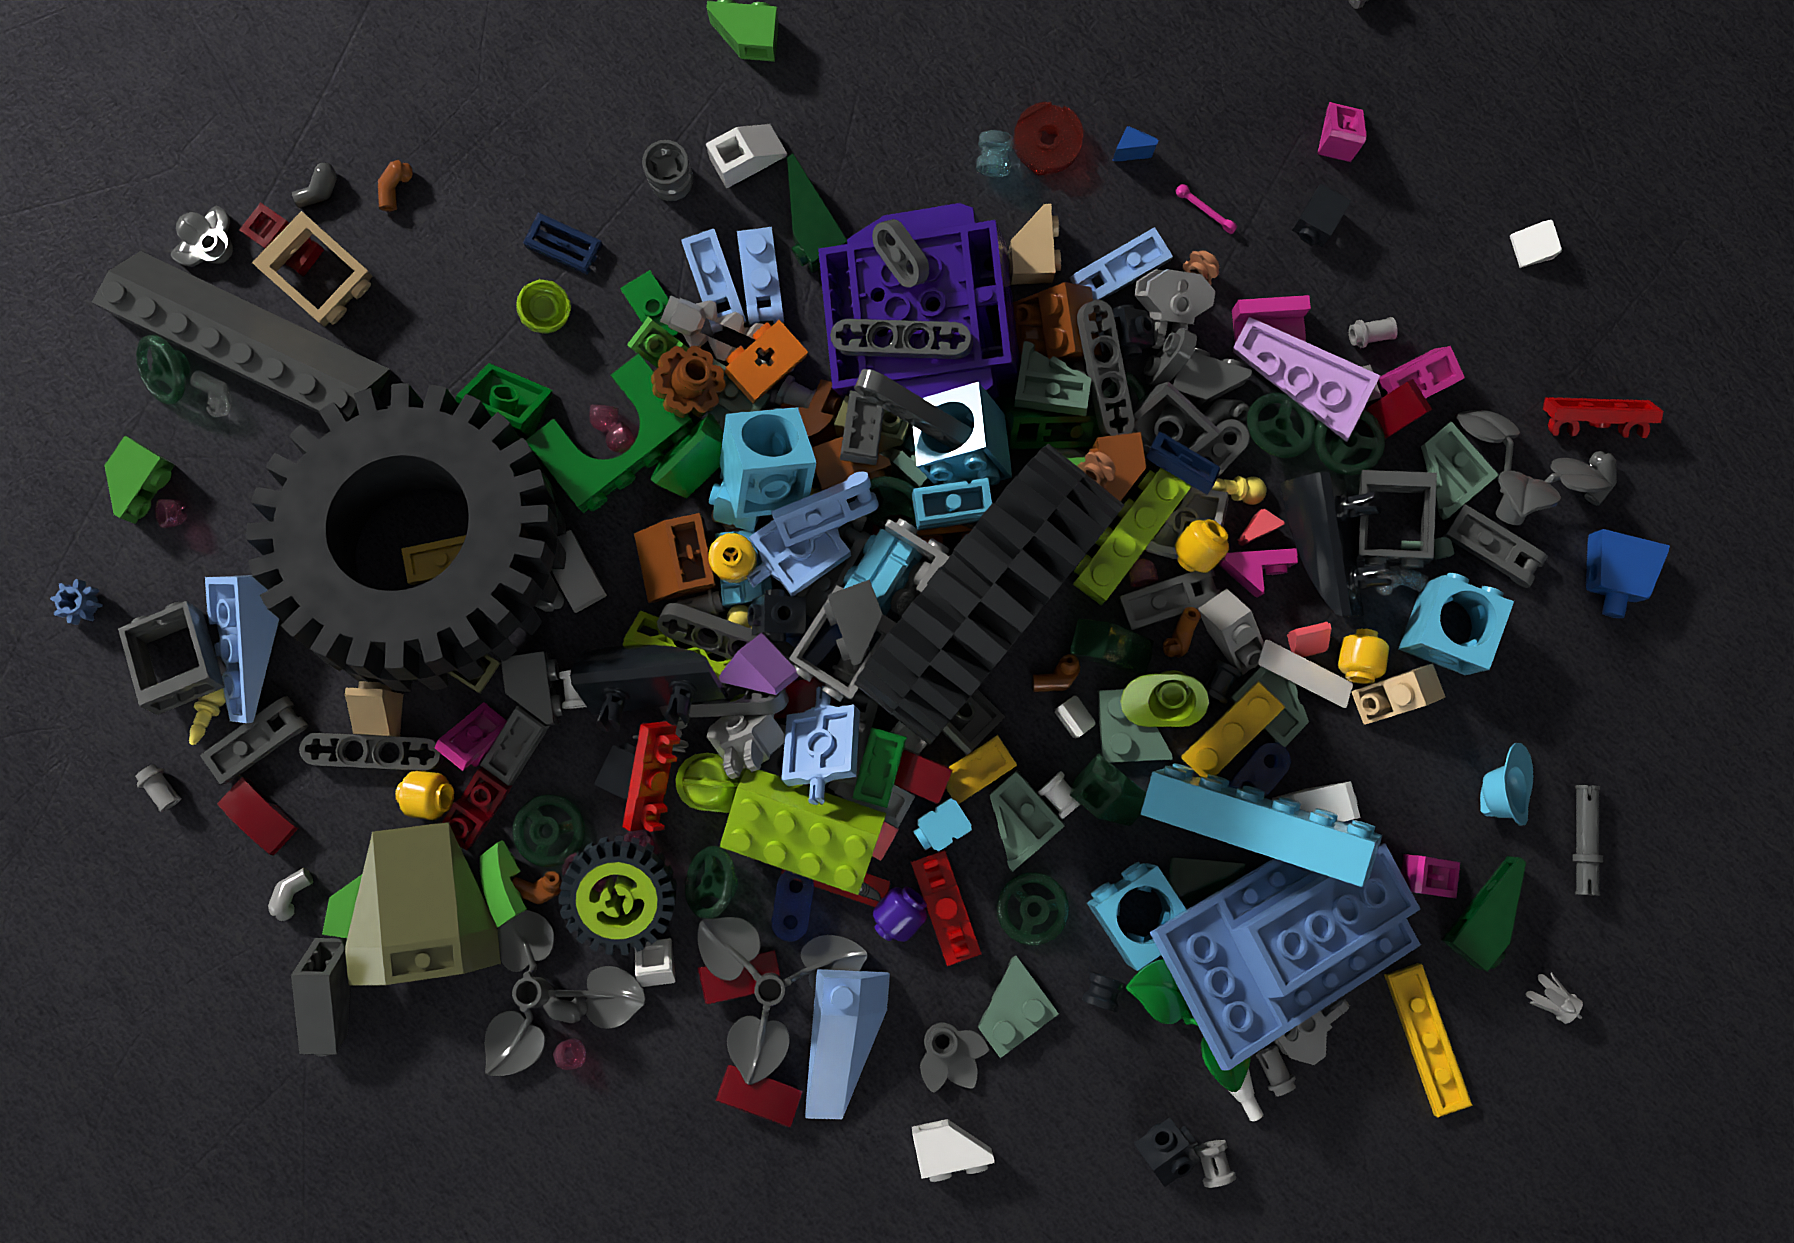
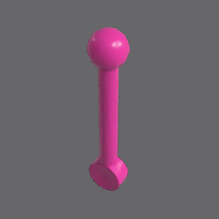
M1182 184L1177 187L1176 194L1179 198L1188 199L1221 224L1227 233L1233 234L1237 225L1233 221L1226 220L1190 193L1187 185Z

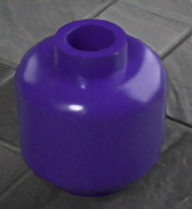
M907 886L903 889L899 887L890 889L873 909V917L877 923L875 930L887 941L895 939L905 942L909 940L927 919L925 910L927 904L925 900L914 889Z

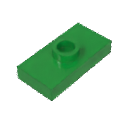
M650 270L620 288L642 324L649 317L675 338L683 335L660 322L669 299Z
M874 727L871 728L853 792V799L884 808L888 807L906 743V736Z

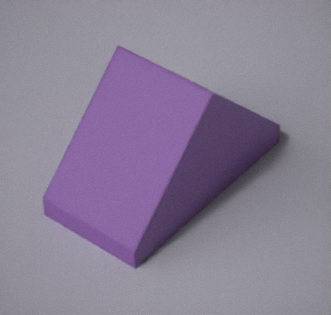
M760 633L738 650L719 675L721 683L777 695L797 679L799 675L796 673L797 669L763 633Z

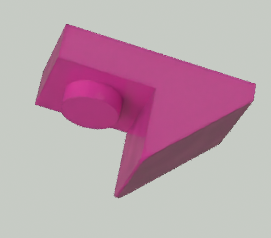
M1297 548L1227 553L1219 562V566L1252 595L1259 597L1264 594L1262 569H1265L1266 575L1287 573V568L1298 563Z
M483 702L439 738L434 748L462 771L470 764L477 767L485 758L507 721Z

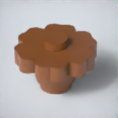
M695 345L688 348L687 351L679 346H675L670 351L663 353L658 360L659 368L651 376L653 394L658 398L664 399L663 407L667 412L674 413L680 418L688 416L690 412L697 417H703L719 403L718 395L722 393L726 386L724 371L720 366L712 365L713 356L710 352L702 350Z

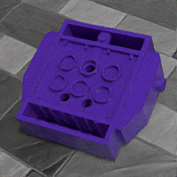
M956 203L884 215L848 238L847 244L818 249L832 389L841 398L844 399L845 395L849 396L850 390L856 391L854 387L863 369L879 372L921 398L979 382L996 402L999 401V397H1003L1001 385L1018 382L1020 357L1006 242L996 220L979 222L972 207ZM895 219L903 224L929 262V275L924 283L913 287H905L898 282L874 247L872 235L874 227L878 223ZM993 260L994 270H986V264ZM990 282H995L996 285L990 286ZM877 292H885L883 300L879 302L874 301V295ZM932 301H939L940 306L937 310H928V306ZM998 305L1002 337L1001 346H997L996 334L990 324L988 306ZM843 319L958 322L968 328L973 336L974 344L970 353L960 359L851 356L842 354L834 347L831 342L830 333L832 327ZM847 329L846 335L840 336V339H842L846 346L849 345L851 339H862L865 343L864 347L868 346L866 336H856L851 329ZM888 330V333L883 337H879L876 334L874 338L875 345L881 348L889 346L893 341V332ZM924 330L914 332L910 338V345L916 349L925 347L930 339L929 333ZM936 331V349H940L939 342H949L953 349H957L959 343L965 342V339H962L959 332H955L952 339H942L939 335L940 331Z

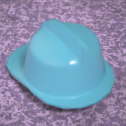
M1514 743L1510 747L1504 766L1488 772L1484 776L1480 792L1481 812L1483 815L1495 816L1497 818H1513L1520 826L1526 825L1528 821V805L1533 786L1531 756L1522 743Z

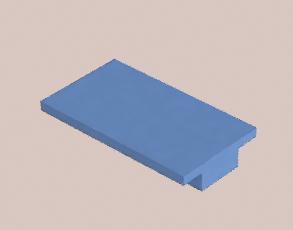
M1353 820L1344 821L1343 823L1352 824ZM1383 843L1379 845L1370 878L1363 887L1273 858L1152 930L1150 934L1220 1069L1230 1070L1419 947L1421 944L1407 918L1419 911L1420 907L1389 849Z

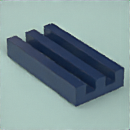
M539 212L523 241L525 247L586 275L591 270V263H594L597 258V251L601 250L603 246L601 240ZM545 225L590 247L587 251L540 230V227ZM538 237L584 259L581 262L534 239Z
M1162 432L1158 433L1145 457L1206 495L1214 486L1221 470L1218 465Z

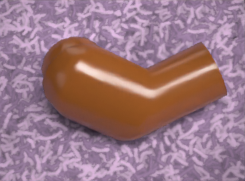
M400 160L392 161L378 179L380 210L394 211L397 209L396 186L399 181L408 182L412 178V167L410 164L401 163Z
M1187 607L1184 609L1173 631L1172 638H1167L1163 643V651L1166 656L1181 658L1188 652L1194 630L1201 618V614L1196 608Z
M1066 654L1062 656L1051 674H1033V692L1067 690L1080 673L1079 659L1073 654Z
M550 871L534 883L516 876L512 883L520 892L522 899L535 904H542L561 892L562 878L559 873Z

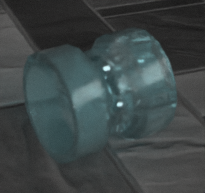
M994 130L985 131L979 135L978 146L981 150V155L978 156L976 161V171L979 174L989 177H1004L1010 174L1011 160L1008 157L1009 153L1013 150V136L1006 132Z

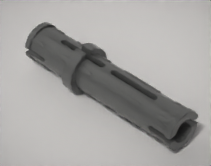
M1575 785L1576 854H1573V862H1576L1575 894L1600 896L1599 863H1603V855H1599L1600 786Z

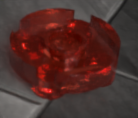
M1052 102L1036 103L1027 108L1018 119L1013 136L1015 153L1019 160L1037 175L1063 171L1074 163L1081 151L1083 140L1082 124L1077 115L1064 105L1061 108L1057 105H1052ZM1046 131L1049 135L1055 133L1057 137L1053 141L1054 144H1043L1040 141L1042 139L1041 132Z

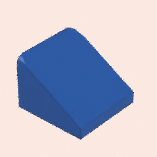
M1127 126L1117 146L1113 161L1152 158L1159 140Z

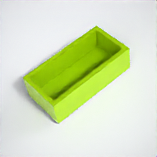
M746 769L737 786L720 847L859 895L886 813L826 792L824 794L825 802L823 804L818 802V805H813L808 801L810 787L803 784L787 786L780 776L762 770L751 772L749 769Z

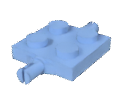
M771 521L749 537L750 542L761 556L762 564L746 576L747 580L754 588L771 575L782 583L791 596H795L851 556V551L842 541L838 532V528L842 525L785 547L775 521Z
M824 686L816 689V706L802 713L789 714L786 719L782 781L787 786L810 784L808 801L813 805H818V802L820 804L825 802L824 794L827 782L856 777L860 711L854 704L840 707L831 706V696L822 691Z

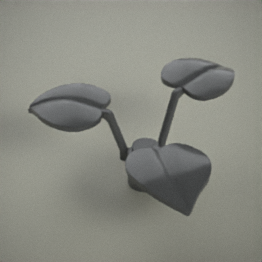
M1469 410L1455 414L1454 419L1457 418L1461 426L1475 438L1490 443L1503 442L1506 446L1505 467L1498 478L1501 486L1500 492L1504 495L1496 510V516L1508 524L1521 525L1530 513L1556 506L1561 496L1551 485L1555 481L1561 480L1567 488L1580 492H1600L1609 490L1612 487V484L1598 470L1587 463L1573 458L1553 460L1550 467L1555 473H1552L1545 481L1533 479L1517 471H1511L1514 446L1511 438L1519 436L1520 431L1517 426L1506 417L1485 410Z
M525 910L510 922L498 927L500 960L507 969L513 972H520L530 966L528 972H524L523 978L516 982L512 991L513 1000L520 1006V1011L525 1013L526 1019L517 1011H506L492 1019L485 1034V1073L489 1076L515 1074L527 1069L540 1058L545 1048L546 1036L540 1027L531 1024L534 1016L530 1008L545 1005L550 997H586L588 1007L587 1018L600 1028H616L629 1021L645 1005L646 996L642 986L627 971L619 967L603 966L591 971L588 975V991L551 990L549 983L545 979L534 977L533 975L537 970L536 961L545 960L552 953L556 940L555 931L547 918L539 913Z
M736 917L712 918L700 921L698 946L703 962L708 970L720 979L731 981L736 979L745 967L753 979L757 981L755 996L763 1004L761 1020L755 1016L742 1017L732 1025L727 1037V1048L730 1058L741 1073L746 1084H754L769 1076L786 1056L789 1048L787 1027L780 1021H768L770 1006L778 1004L783 999L785 987L809 974V984L815 991L817 969L860 971L868 956L867 952L860 945L850 939L836 935L815 937L807 942L801 951V959L806 968L786 979H782L776 973L759 974L749 962L758 955L760 950L759 934L751 923Z

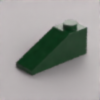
M791 154L787 157L795 242L792 251L800 265L804 266L807 264L811 272L814 273L820 270L818 249L847 244V239L794 154Z
M999 397L998 406L1005 414L1009 449L1043 448L1048 443L1054 448L1092 447L1098 437H1104L1098 428L1095 409L1087 408L1086 416L1014 407L1015 397Z
M1506 857L1441 939L1476 969L1488 972L1490 968H1496L1506 956L1504 950L1511 941L1526 862L1521 857Z

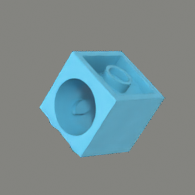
M979 382L923 398L973 429L968 441L962 447L953 451V449L913 426L916 465L934 485L963 481L971 484L972 480L988 478L989 486H994L1001 480L1012 478L1005 414Z
M798 407L726 414L719 464L736 519L772 515L771 511L810 496L817 462Z
M1448 573L1447 575L1437 577L1421 585L1398 650L1463 675L1490 670L1514 601L1504 598V593L1496 588L1488 586L1478 588L1468 584V578L1456 573ZM1451 601L1460 604L1467 611L1471 619L1472 630L1470 638L1467 642L1459 645L1446 636L1440 622L1443 605Z
M1136 862L1121 873L1123 879L1116 884L1107 882L1091 893L1093 899L1087 902L1126 964L1136 971L1161 956V953L1151 934L1145 937L1128 932L1127 936L1123 934L1117 922L1122 897L1138 887L1137 890L1146 892L1153 890L1158 895L1162 905V912L1157 927L1187 910L1159 867L1148 863L1140 864V862Z

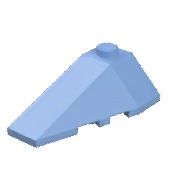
M252 575L205 577L209 624H217L220 638L219 643H216L214 648L216 656H220L226 666V671L223 673L222 678L225 685L223 689L229 719L233 722L253 723L279 618L270 612L263 603L260 595L266 592L267 589L253 578Z
M817 969L805 1118L843 1119L887 1011L890 973Z

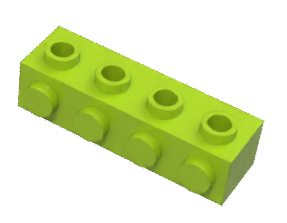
M1160 468L1157 473H1154L1152 470L1147 473L1137 486L1142 490V493L1135 502L1128 498L1124 507L1117 515L1121 518V521L1113 530L1108 526L1095 542L1100 546V549L1094 557L1091 558L1086 554L1074 570L1079 576L1073 585L1100 605L1109 598L1192 487L1163 468Z

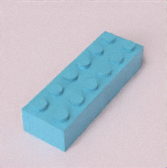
M1180 764L1165 766L1164 769L1152 772L1141 815L1363 887L1370 878L1382 838L1381 834L1374 832L1375 826L1357 820H1353L1352 824H1346L1337 821L1338 815L1333 812L1316 808L1315 812H1308L1300 809L1301 803L1295 800L1279 797V800L1273 801L1264 798L1265 792L1250 786H1243V789H1235L1228 786L1229 780L1209 774L1207 778L1197 777L1193 775L1194 769Z

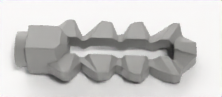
M670 296L660 320L661 323L668 325V328L683 334L690 347L694 345L701 347L708 341L715 358L725 361L737 348L700 333L706 318L751 338L764 325L755 323L746 328L744 327V316L737 312L718 318L716 302L709 300L695 304L681 297L678 299L674 296ZM759 358L757 359L756 364L758 366H761L765 363L770 367V364L768 362Z

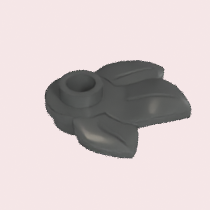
M216 205L210 209L205 217L194 212L185 213L180 216L176 223V231L182 241L173 249L171 257L176 262L189 267L196 266L203 261L215 264L226 262L233 252V245L230 237L227 235L230 225L228 214Z
M940 1022L932 1025L925 1034L924 1044L927 1052L920 1063L921 1075L927 1088L931 1092H936L942 1087L947 1078L959 1086L970 1089L974 1088L978 1074L975 1058H979L989 1052L985 1040L975 1031H958L949 1023ZM941 1034L947 1035L949 1037V1044L945 1047H939L935 1043L937 1036Z

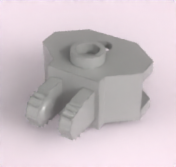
M1155 269L1136 282L1134 296L1149 311L1150 318L1154 324L1153 335L1155 345L1152 348L1160 349L1163 346L1168 322H1172L1171 332L1176 333L1181 328L1187 330L1188 324L1194 325L1196 316L1213 306L1215 290L1202 274Z
M775 714L722 716L709 727L707 738L723 759L724 770L728 777L731 779L739 777L744 768L749 769L751 772L759 770L761 764L770 759V754L785 742L786 725L777 723L774 719Z
M1345 999L1334 1002L1323 1012H1317L1291 1029L1288 1035L1285 1036L1284 1034L1274 1041L1275 1044L1289 1058L1315 1065L1326 1057L1327 1031L1332 1029L1330 1023L1344 1014L1350 1005Z

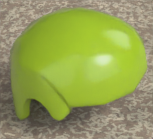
M539 279L522 288L517 298L516 308L522 324L533 332L548 334L556 332L567 322L571 311V303L562 287L554 281Z

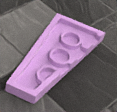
M1251 317L1248 318L1233 347V353L1346 442L1380 378V375Z

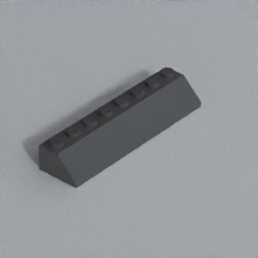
M142 251L110 269L92 300V303L111 315L317 413L325 406L334 402L349 419L358 416L359 412L354 393L371 388L379 396L391 373V370Z

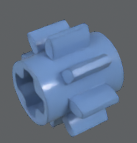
M79 579L74 580L73 587L60 583V590L56 596L50 598V600L55 602L57 608L54 615L62 618L67 617V623L74 625L80 623V618L93 621V614L97 608L103 606L95 596L98 594L99 589L91 586L86 588V581Z

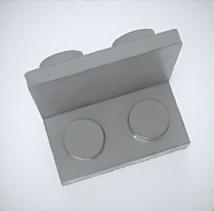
M900 518L897 523L888 519L885 524V531L914 547L924 558L932 562L930 564L925 561L914 578V584L917 585L916 595L918 596L928 585L927 582L938 568L943 566L948 560L950 549L933 538L928 543L917 536L918 529Z

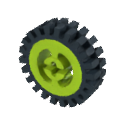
M616 836L614 841H609L608 837H604L599 840L597 845H594L593 842L588 844L583 852L579 851L574 857L562 880L559 895V904H562L560 911L562 920L568 919L566 927L570 933L574 930L578 932L576 940L581 944L586 939L591 942L589 949L596 952L599 946L606 947L605 954L613 955L614 949H621V955L629 954L632 947H635L637 952L645 949L646 942L649 941L651 945L656 942L659 933L663 934L668 927L669 920L671 921L677 897L676 879L672 878L674 871L671 865H665L666 857L661 852L658 855L653 853L654 846L649 843L645 847L639 845L640 839L632 837L631 842L624 841V836ZM618 875L616 883H614L611 876L605 882L603 891L597 892L594 890L593 886L603 877ZM615 887L617 894L612 895ZM625 895L624 901L622 903L620 896ZM634 900H643L644 904L637 911L628 914L633 907ZM622 905H623V909H624L625 914H628V915H619V914H620V911H621V908H622Z

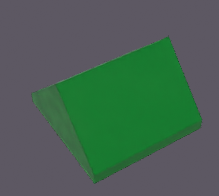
M488 363L456 395L455 400L460 404L465 394L475 397L483 403L491 417L499 412L511 423L517 435L528 439L535 433L552 397L553 390Z
M710 412L690 430L691 433L677 446L674 445L659 461L651 477L655 484L687 499L720 467L724 431Z

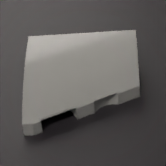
M1191 487L1178 509L1172 512L1166 520V524L1148 544L1146 551L1177 559L1175 542L1190 523L1195 520L1211 519L1223 527L1229 500L1228 492L1210 490L1208 495L1195 487Z

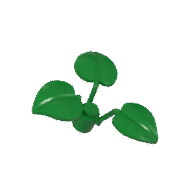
M1164 959L1145 966L1126 986V989L1141 1002L1147 1012L1158 1022L1174 1024L1183 1019L1186 1025L1194 1024L1198 1026ZM1203 1037L1201 1053L1208 1070L1224 1088L1231 1092H1237L1240 1090L1247 1075L1251 1056L1230 1070H1221Z

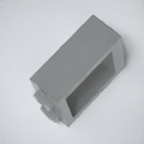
M836 585L832 593L842 590L843 588ZM822 607L790 656L789 662L794 664V667L797 669L796 673L804 680L810 682L812 677L825 684L822 691L839 702H841L843 697L851 700L858 690V687L854 684L857 676L864 669L869 658L880 647V643L897 623L882 615L876 631L881 636L847 687L802 658L827 619L824 607Z

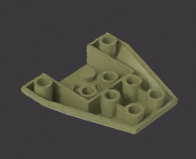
M449 822L372 832L345 946L348 985H390L465 974L501 964L496 923Z

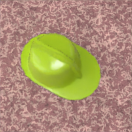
M1176 670L1139 676L1131 681L1123 690L1120 700L1122 712L1127 719L1136 725L1145 727L1190 726L1198 722L1206 714L1209 705L1208 692L1203 684L1194 677Z
M695 754L687 758L679 767L675 779L676 790L681 800L691 808L701 811L730 813L737 786L747 768L742 769L739 777L731 779L724 770V762L719 754Z

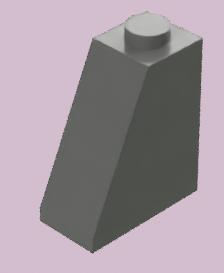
M315 938L291 974L299 1054H314L316 1056L337 1054L348 1035L350 985H348L345 954L347 938Z

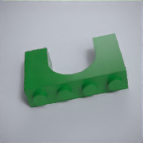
M639 353L611 374L615 383L639 414V433L629 450L612 459L591 458L583 454L554 419L525 440L583 513L588 509L591 512L597 510L608 500L606 496L616 488L621 490L631 484L636 478L634 475L645 465L647 468H650L664 457L662 452L672 444L677 446L691 433L690 430L695 426L689 415L680 418L664 409V399L658 398L653 394V384L651 382L653 370Z

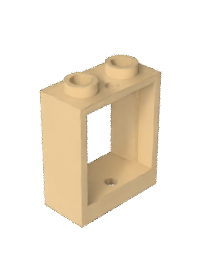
M302 211L252 262L324 327L329 322L332 325L343 317L347 311L344 306L353 297L358 299L365 294L371 286L369 280L373 277L366 268ZM312 234L354 270L350 277L319 309L313 306L276 273Z

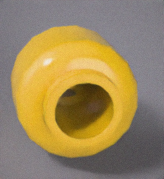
M1211 519L1195 520L1190 523L1175 542L1178 563L1189 572L1207 573L1213 570L1229 550L1226 530L1219 523Z
M726 533L718 537L711 544L708 552V562L712 571L721 580L729 583H740L746 580V576L756 568L757 553L752 543L745 536L737 533ZM726 556L730 557V562L725 560Z
M1357 629L1356 634L1344 637L1341 642L1338 668L1342 673L1346 674L1345 678L1351 682L1373 684L1375 679L1381 678L1386 672L1389 645L1378 637V632L1370 629Z
M413 771L397 786L396 800L404 815L411 818L435 820L451 808L454 800V790L447 778L440 773Z

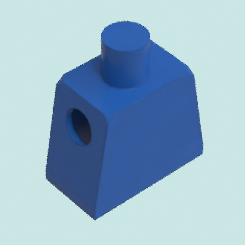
M1605 529L1589 534L1586 589L1589 592L1605 595L1603 615L1613 618H1624L1628 601L1639 602L1649 599L1669 552L1670 545Z

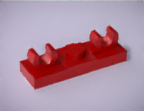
M1545 397L1543 410L1551 416L1548 430L1554 436H1558L1560 426L1568 422L1567 432L1571 436H1576L1580 430L1578 421H1588L1589 425L1599 428L1611 427V423L1619 424L1618 432L1624 438H1628L1631 427L1638 424L1637 434L1642 438H1647L1650 433L1649 423H1661L1664 412L1650 400Z
M667 721L640 725L622 826L630 832L643 829L649 832L664 830L665 826L659 823L661 813H665L668 810L667 806L663 803L664 794H666L671 762L677 761V757L672 755L673 744H680L681 740L675 734L677 726L671 725Z
M945 850L912 861L911 864L923 899L927 904V910L947 966L980 955L981 951Z

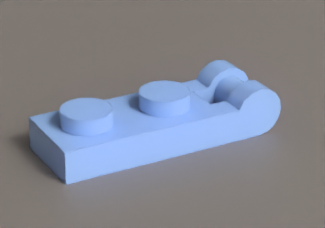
M772 227L737 231L749 327L755 323L773 321L775 324L780 320L784 323ZM771 300V307L758 308L757 301Z
M1154 227L1079 270L1070 277V280L1073 284L1092 287L1093 300H1104L1168 263L1173 256ZM1099 275L1104 285L1096 289L1091 279Z
M715 229L681 239L702 302L711 300L719 304L728 301L731 309L717 313L718 318L733 312L744 316ZM708 319L713 334L723 330V325Z
M863 471L856 472L850 475L847 481L771 511L785 547L875 511L879 506L876 494L870 492L871 481L868 474ZM857 496L855 501L847 503V499Z

